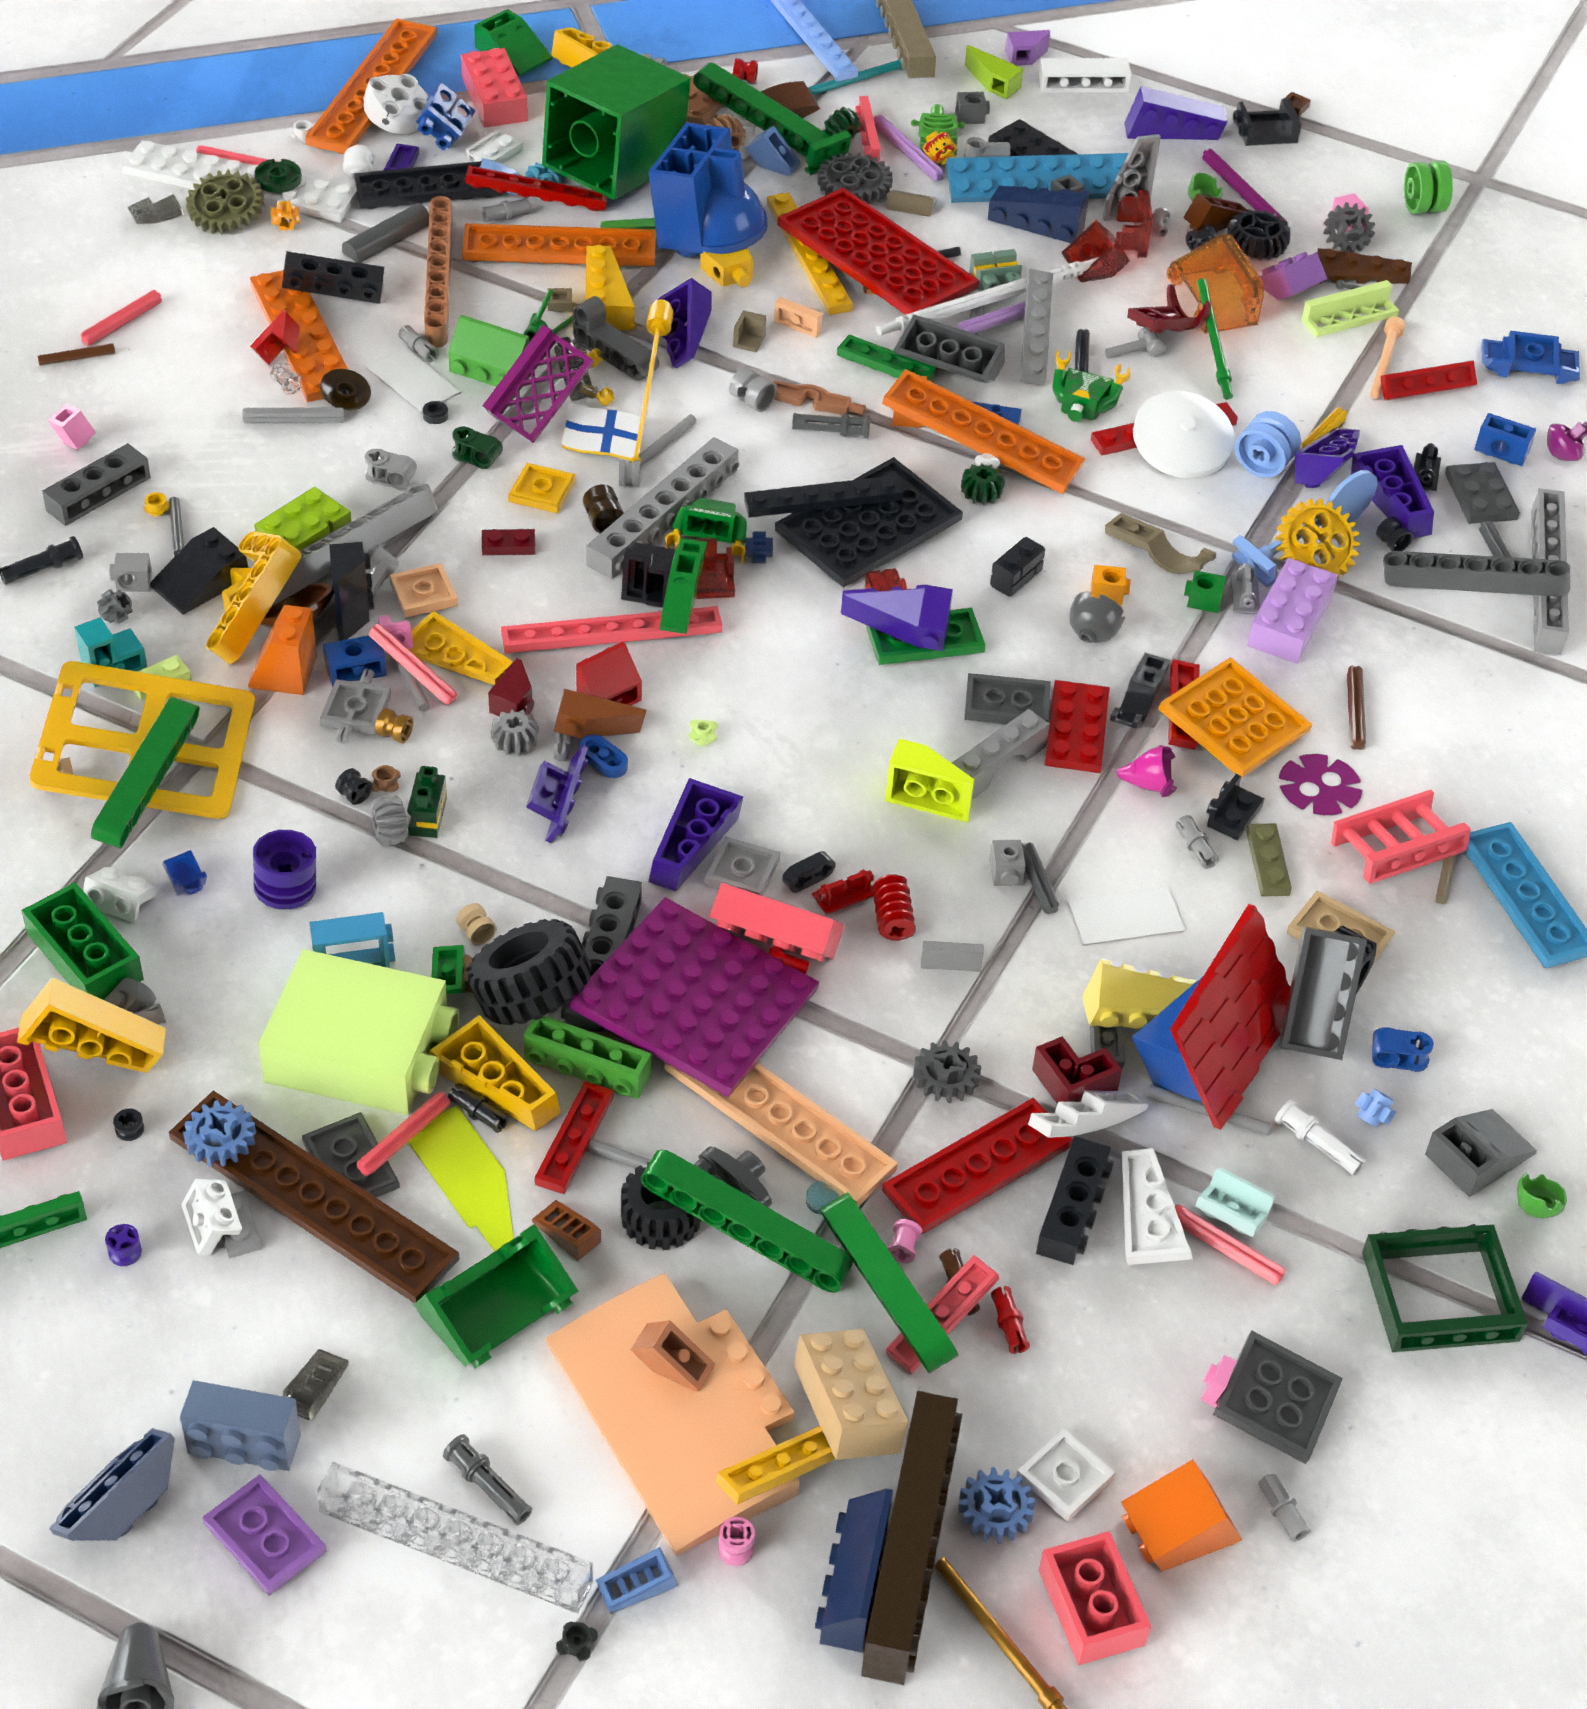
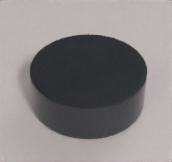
M431 401L422 408L423 419L427 423L441 424L448 419V407L443 402Z

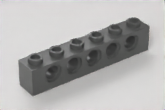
M607 876L604 887L598 888L596 895V905L598 907L597 910H591L589 919L591 930L590 932L585 931L582 946L591 964L590 977L633 932L642 902V882ZM569 1003L562 1005L561 1019H565V1023L587 1031H604L605 1028L569 1008Z

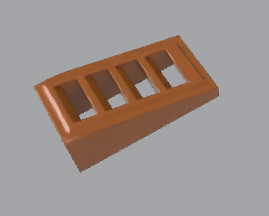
M555 1200L532 1218V1222L577 1261L601 1243V1229L558 1200ZM555 1212L559 1214L550 1222L546 1220ZM565 1219L566 1222L558 1228L556 1225ZM571 1226L574 1227L569 1233L565 1232ZM578 1233L582 1234L579 1238H574Z

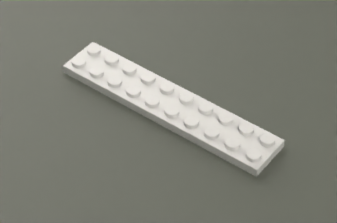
M142 140L124 162L122 170L123 174L194 189L193 183L201 184V177L206 180L209 179L208 173L217 176L218 170L222 174H225L228 169H230L231 174L239 170L240 176L248 173L249 179L253 178L255 168L258 165ZM303 175L300 185L291 191L270 193L262 190L265 206L276 208L277 201H291L294 207H299L300 214L340 223L358 198L357 189L354 187L309 178Z

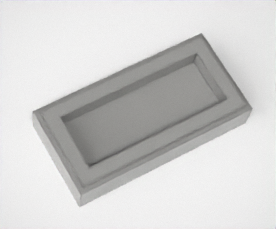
M923 941L921 968L981 972L984 945Z

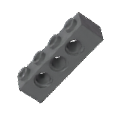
M129 443L42 490L46 511L63 525L67 526L150 479L148 458Z

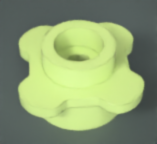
M695 719L690 722L692 732L689 733V739L695 744L707 746L716 740L715 730L718 728V724L715 721Z

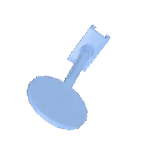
M1360 470L1351 474L1340 483L1330 496L1328 502H1333L1332 509L1335 510L1337 507L1342 506L1340 514L1342 516L1346 513L1350 514L1346 521L1350 523L1356 520L1369 506L1375 495L1377 477L1369 470ZM1315 519V524L1318 527L1321 526V522ZM1242 535L1233 539V544L1238 548V551L1232 554V558L1240 565L1250 564L1254 568V576H1257L1264 586L1269 587L1275 582L1276 564L1271 559L1280 552L1276 548L1282 542L1275 540L1268 546L1264 545L1257 549ZM1296 535L1297 540L1302 538L1300 535Z

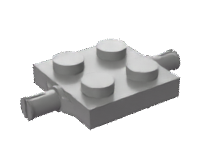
M364 669L359 681L335 680L320 716V725L340 729L336 736V740L339 743L343 741V744H346L351 732L376 735L375 723L379 713L388 705L391 690L390 688L376 686L371 683L375 675L371 669H369V672L368 669Z

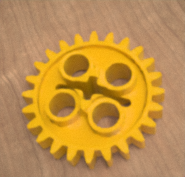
M1312 498L1308 499L1305 504L1301 501L1287 511L1288 515L1286 514L1281 517V521L1284 524H1280L1276 528L1282 532V534L1275 537V540L1282 542L1276 550L1284 551V555L1279 559L1281 561L1290 558L1301 561L1302 563L1337 574L1338 578H1340V575L1343 576L1348 572L1347 568L1355 564L1352 559L1359 556V553L1353 550L1360 546L1359 542L1354 541L1359 532L1351 530L1356 523H1348L1346 521L1350 515L1349 513L1343 516L1340 514L1342 506L1337 507L1335 510L1332 509V501L1326 503L1325 506L1322 498L1318 499L1315 504ZM1315 519L1321 522L1322 528L1315 524ZM1296 535H1300L1303 538L1304 544L1298 542ZM1332 538L1338 542L1339 548L1333 545ZM1314 554L1320 558L1321 564L1314 560Z

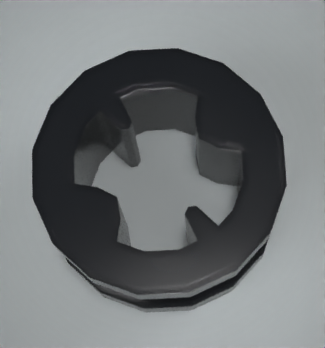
M126 1108L114 1116L113 1124L116 1136L119 1139L132 1141L143 1134V1118L138 1110ZM127 1122H134V1125L130 1124L128 1128L123 1127V1124L128 1125Z

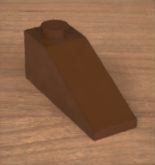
M1197 193L1183 218L1190 223L1189 227L1194 231L1202 230L1206 225H1211L1215 231L1228 228L1230 220L1233 219L1234 215H1239L1241 211L1246 213L1247 209L1237 202Z

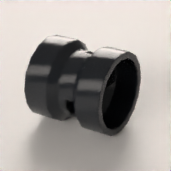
M1396 517L1385 519L1376 530L1377 537L1381 541L1387 542V546L1391 551L1405 550L1413 539L1412 533L1407 528H1402L1401 522Z

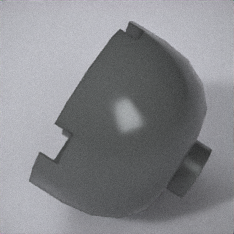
M1092 592L1079 593L1075 597L1069 613L1070 625L1074 632L1086 643L1105 642L1113 638L1125 620V616L1122 617L1124 612L1122 607L1100 594L1099 598L1091 597Z

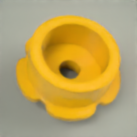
M154 492L145 497L144 511L152 516H162L170 508V503L167 502L166 496L162 493Z

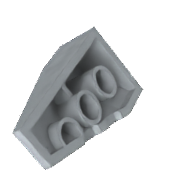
M1159 134L1136 138L1106 197L1103 213L1104 221L1148 216L1161 138Z

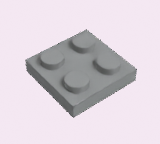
M725 836L705 876V885L719 889L722 882L763 896L780 861V852Z

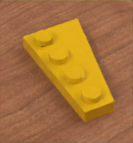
M432 611L411 630L414 646L409 650L420 660L491 685H495L513 663L512 660L435 611Z

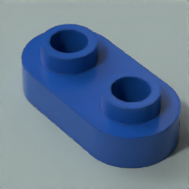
M589 735L581 740L580 748L582 745L588 747L585 758L588 759L589 765L608 778H619L626 774L628 758L616 746L599 735Z

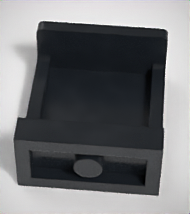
M1290 98L1281 99L1279 110L1247 112L1244 103L1238 102L1237 109L1233 112V122L1237 124L1239 136L1243 138L1246 146L1298 143L1301 122Z

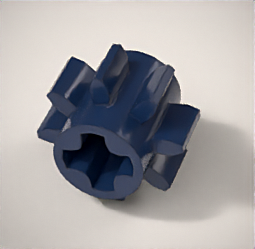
M753 531L752 537H746L745 557H752V563H766V557H773V538L766 537V531Z

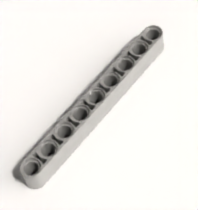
M421 484L405 491L300 551L302 555L299 563L272 606L330 574L329 544L363 542V550L366 553L376 544L384 543L436 513L438 508L429 484Z

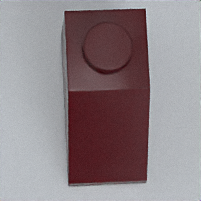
M516 658L488 692L489 713L500 716L501 712L508 714L511 709L514 712H520L524 709L526 715L531 713L534 707L532 686L522 660Z

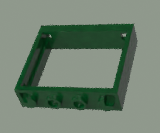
M1472 1224L1467 1227L1454 1228L1443 1226L1429 1230L1409 1229L1404 1232L1387 1233L1381 1231L1379 1234H1368L1362 1255L1392 1353L1521 1341L1528 1323L1494 1224L1479 1226ZM1468 1252L1481 1253L1501 1313L1500 1315L1401 1322L1382 1259Z

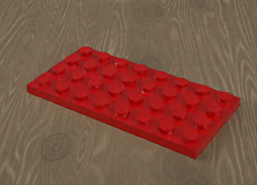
M845 188L834 191L778 217L777 226L905 315L957 299L978 289L980 280Z

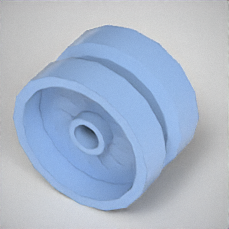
M1274 411L1259 413L1236 439V456L1241 465L1254 475L1266 478L1277 476L1295 456V453L1300 450V432L1296 425L1285 415Z

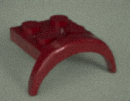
M1169 284L1167 286L1168 306L1128 308L1127 318L1135 321L1138 326L1148 327L1149 331L1153 333H1163L1164 329H1170L1175 332L1196 330L1205 324L1212 302L1206 301L1198 316L1188 317L1178 302L1175 286Z

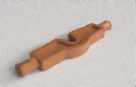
M777 380L773 381L777 386L774 400L801 406L806 399H813V408L816 411L839 415L848 414V412L860 415L865 413L866 405L851 402V397L830 393L816 385H795Z

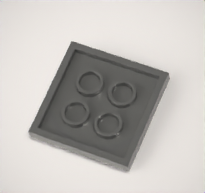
M1251 1330L1213 1415L1306 1464L1312 1455L1343 1378Z

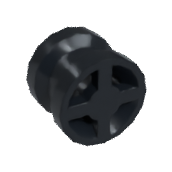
M350 768L338 777L335 789L341 795H346V799L351 804L357 805L369 797L372 791V783L367 778H361L359 771Z

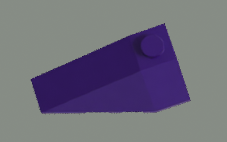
M693 278L688 279L656 299L668 301L673 309L671 330L662 337L667 341L666 349L674 368L682 366L695 357L712 311V292Z
M1336 428L1296 452L1295 483L1305 484L1307 488L1320 487V484L1330 479L1354 455L1360 430Z

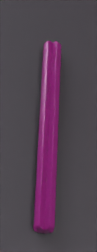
M1213 149L1203 151L1202 159L1254 210L1258 209L1263 212L1267 210V213H1275L1276 217L1281 216Z

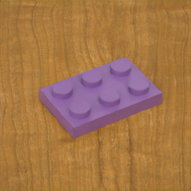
M261 1474L202 1517L204 1525L268 1596L327 1552L326 1544Z

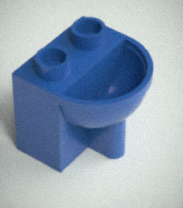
M685 123L649 170L658 247L677 250V253L684 257L698 256L700 253L703 254V252L727 254L750 247L765 235L768 228L767 214L756 193L744 183L741 153L732 150L730 128Z

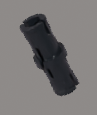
M461 1083L455 1084V1088L458 1091L453 1087L448 1094L450 1102L467 1111L468 1117L473 1120H480L496 1133L502 1131V1128L498 1125L503 1128L506 1127L509 1116L490 1105L486 1097L482 1095L477 1096Z

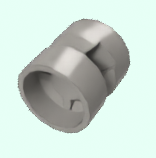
M742 367L733 376L729 392L738 400L746 402L751 408L762 412L774 401L777 386L754 370Z

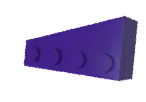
M1140 86L1124 125L1127 139L1159 134L1161 136L1160 139L1219 140L1228 121L1224 106Z
M689 778L653 858L648 882L677 891L738 820L744 796Z

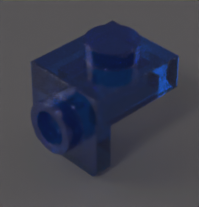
M191 850L163 861L162 865L177 896L183 893L192 895L203 889L208 876L205 871L201 872Z

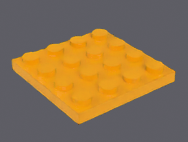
M1231 657L1163 700L1158 708L1159 711L1233 773L1241 775V778L1310 731L1313 725Z

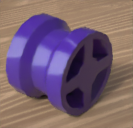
M119 1224L109 1229L106 1233L105 1242L109 1259L113 1264L129 1266L137 1262L141 1257L142 1248L139 1234L134 1226Z

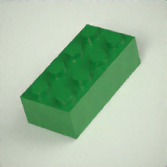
M76 882L21 910L28 936L69 985L104 1000L124 978H131L139 982L144 980L139 955Z

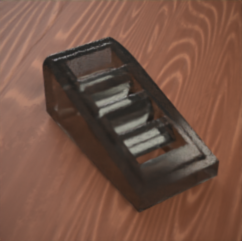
M321 1349L316 1351L283 1390L284 1397L295 1398L299 1417L309 1421L314 1419L348 1367L349 1360ZM319 1365H321L323 1367L331 1369V1371L328 1372L318 1367Z

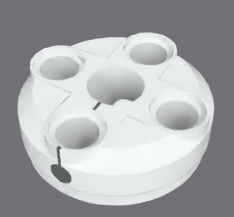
M409 74L372 77L369 80L364 95V110L368 118L378 127L391 133L411 134L418 131L419 124L416 120L427 103L428 94L418 85L417 79Z

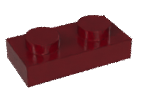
M535 529L482 530V555H535Z

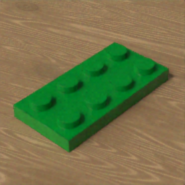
M972 608L950 611L949 628L943 651L913 646L866 625L878 665L985 652L986 644Z

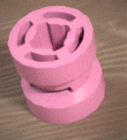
M731 1517L720 1526L718 1551L721 1559L727 1564L733 1566L743 1565L753 1556L755 1531L750 1521L743 1517Z

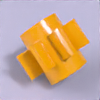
M277 201L276 208H271L272 225L277 224L280 231L293 230L295 223L300 224L299 207H294L291 201Z

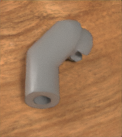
M1164 207L1157 208L1149 221L1150 226L1159 237H1164L1168 233L1164 223L1167 222L1166 217L1170 218V212Z

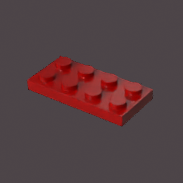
M1055 680L1044 766L1101 773L1110 687Z

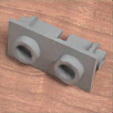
M1245 563L1241 565L1237 575L1231 574L1233 613L1257 614L1260 609L1258 577L1254 576V568L1250 564Z

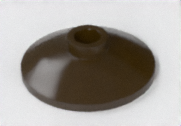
M349 369L331 370L323 376L320 383V391L324 399L332 406L344 408V410L360 409L369 402L371 397V388L367 380L359 373Z

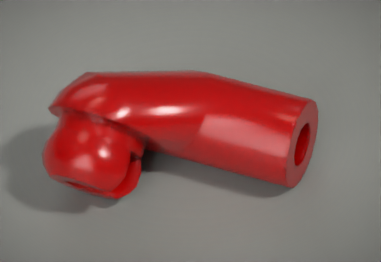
M773 946L768 950V954L782 961L783 965L794 967L805 974L807 973L809 961L786 954L782 948Z

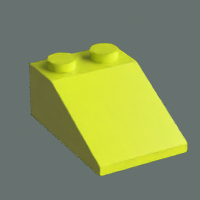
M899 738L889 761L885 801L968 823L975 779L927 745Z

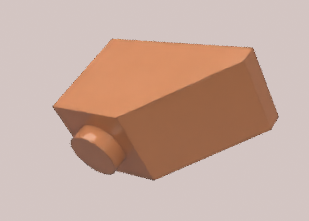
M671 1320L647 1323L630 1349L653 1372L693 1391L700 1390L715 1366V1363Z

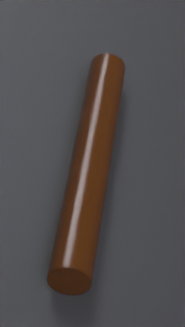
M112 343L38 355L37 357L39 366L114 354L115 348Z

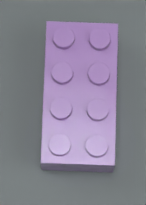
M1288 558L1252 622L1247 646L1298 664L1333 598L1338 575Z

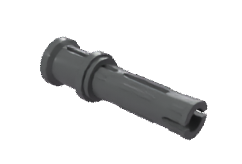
M794 413L792 429L840 432V435L843 437H847L849 434L861 435L868 439L870 416L866 415L865 418L849 417V414H844L841 417ZM807 422H819V423H828V424H817V423H807Z
M465 1434L454 1438L444 1449L443 1458L447 1462L452 1461L463 1472L462 1477L467 1482H475L516 1525L523 1523L530 1516L533 1508L522 1500L490 1467L489 1458L485 1454H479L469 1444L470 1439Z

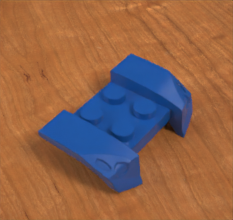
M1510 330L1508 337L1503 336L1502 341L1483 339L1481 342L1483 365L1502 377H1508L1510 370H1516L1519 372L1555 375L1556 384L1580 380L1579 351L1561 349L1558 336Z

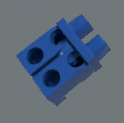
M442 82L429 94L427 103L416 122L419 124L418 131L423 135L428 136L431 134L437 139L436 145L441 150H445L446 148L449 149L462 135L476 111L461 98L454 103L457 95ZM440 92L445 93L448 96L449 100H443L440 96ZM458 107L463 108L467 115H461Z

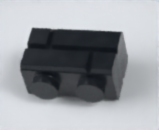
M1028 537L1022 538L992 564L990 585L1008 597L1014 595L1034 575L1043 570V559L1046 550L1044 546Z

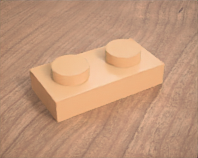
M779 297L775 301L774 322L817 338L821 333L822 313Z

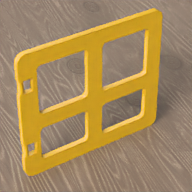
M68 661L62 665L55 693L52 697L37 754L30 772V785L38 790L107 801L118 782L57 771L65 745L73 744L127 753L130 755V763L170 697L228 706L232 708L224 746L218 749L184 743L174 760L176 762L217 769L218 772L212 795L205 797L157 789L147 805V808L223 819L230 814L255 705V696L250 691ZM92 683L146 693L147 696L137 732L135 734H128L72 724L71 720L82 684ZM63 688L73 690L71 697L61 696ZM45 752L55 753L52 761L43 760Z

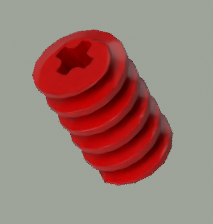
M888 874L880 877L875 881L872 889L878 931L881 936L889 940L900 941L908 939L916 932V925L914 924L915 918L907 879L897 874Z

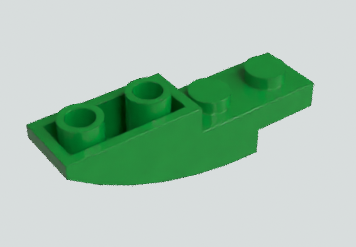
M680 538L678 548L675 549L669 574L660 630L687 634L697 595V585L707 550V542Z

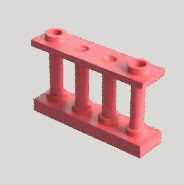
M1430 789L1334 821L1331 844L1335 847L1350 842L1365 857L1363 878L1369 884L1467 851L1471 828L1464 822L1448 827L1431 810L1434 792ZM1423 818L1436 832L1423 835L1410 821ZM1399 826L1412 840L1399 843L1386 829ZM1375 834L1387 848L1375 852L1362 837Z

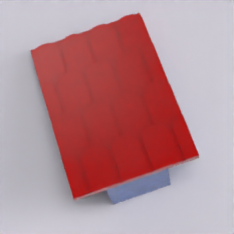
M1247 905L1205 974L1132 1036L1153 1084L1203 1103L1213 1127L1220 1130L1242 1101V1094L1258 1073L1261 1061L1281 1035L1280 1029L1283 1026L1291 987L1286 979L1285 968L1277 958L1275 944L1266 932L1264 918L1258 912L1255 905Z

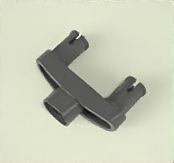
M709 1146L698 1156L699 1160L694 1164L698 1168L709 1174L719 1176L728 1185L768 1208L772 1205L768 1191L758 1180L765 1172V1166L751 1151L745 1150L735 1159L726 1152Z

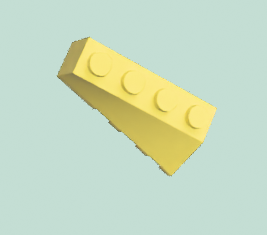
M1101 959L1082 996L1089 1026L1143 1028L1191 987L1196 980L1174 975L1164 978L1160 977V973L1157 971L1137 972L1134 966L1122 964L1121 967H1115L1111 965V961Z

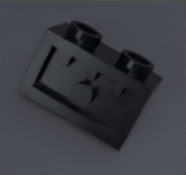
M1235 774L1230 782L1225 781L1220 790L1219 797L1217 799L1213 798L1210 801L1206 811L1209 814L1207 827L1237 841L1246 830L1248 824L1252 822L1263 807L1265 799L1239 787L1242 777L1239 774Z

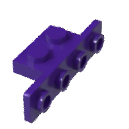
M582 745L573 756L567 772L545 760L539 766L526 808L551 820L545 839L549 843L557 835L561 837L568 826L569 821L565 818L573 809L575 800L572 797L578 791L582 782L579 775L582 774L588 763V759L585 758L588 747Z
M1534 1272L1522 1295V1300L1549 1314L1542 1328L1548 1330L1556 1339L1568 1341L1579 1347L1587 1355V1298L1539 1272Z

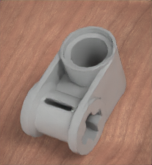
M377 448L365 453V462L368 464L365 477L371 483L403 490L416 472L417 465L415 461L406 455H398Z

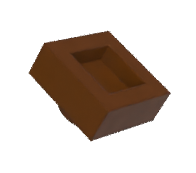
M1294 92L1289 93L1284 98H1290L1298 117L1309 108L1311 102L1310 99Z

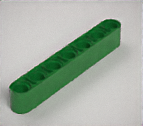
M715 63L706 64L693 76L694 85L701 92L764 131L774 126L789 147L806 158L810 144L830 137L821 129Z
M175 697L168 699L98 814L92 827L91 839L119 849L123 847L194 728L200 711L198 705Z
M657 1150L641 1176L642 1184L649 1191L820 1289L831 1293L841 1290L853 1265V1260L848 1253L668 1150Z
M846 1192L820 1208L819 1210L827 1225L846 1253L851 1256L854 1265L927 1372L930 1374L959 1356L942 1326L851 1195Z

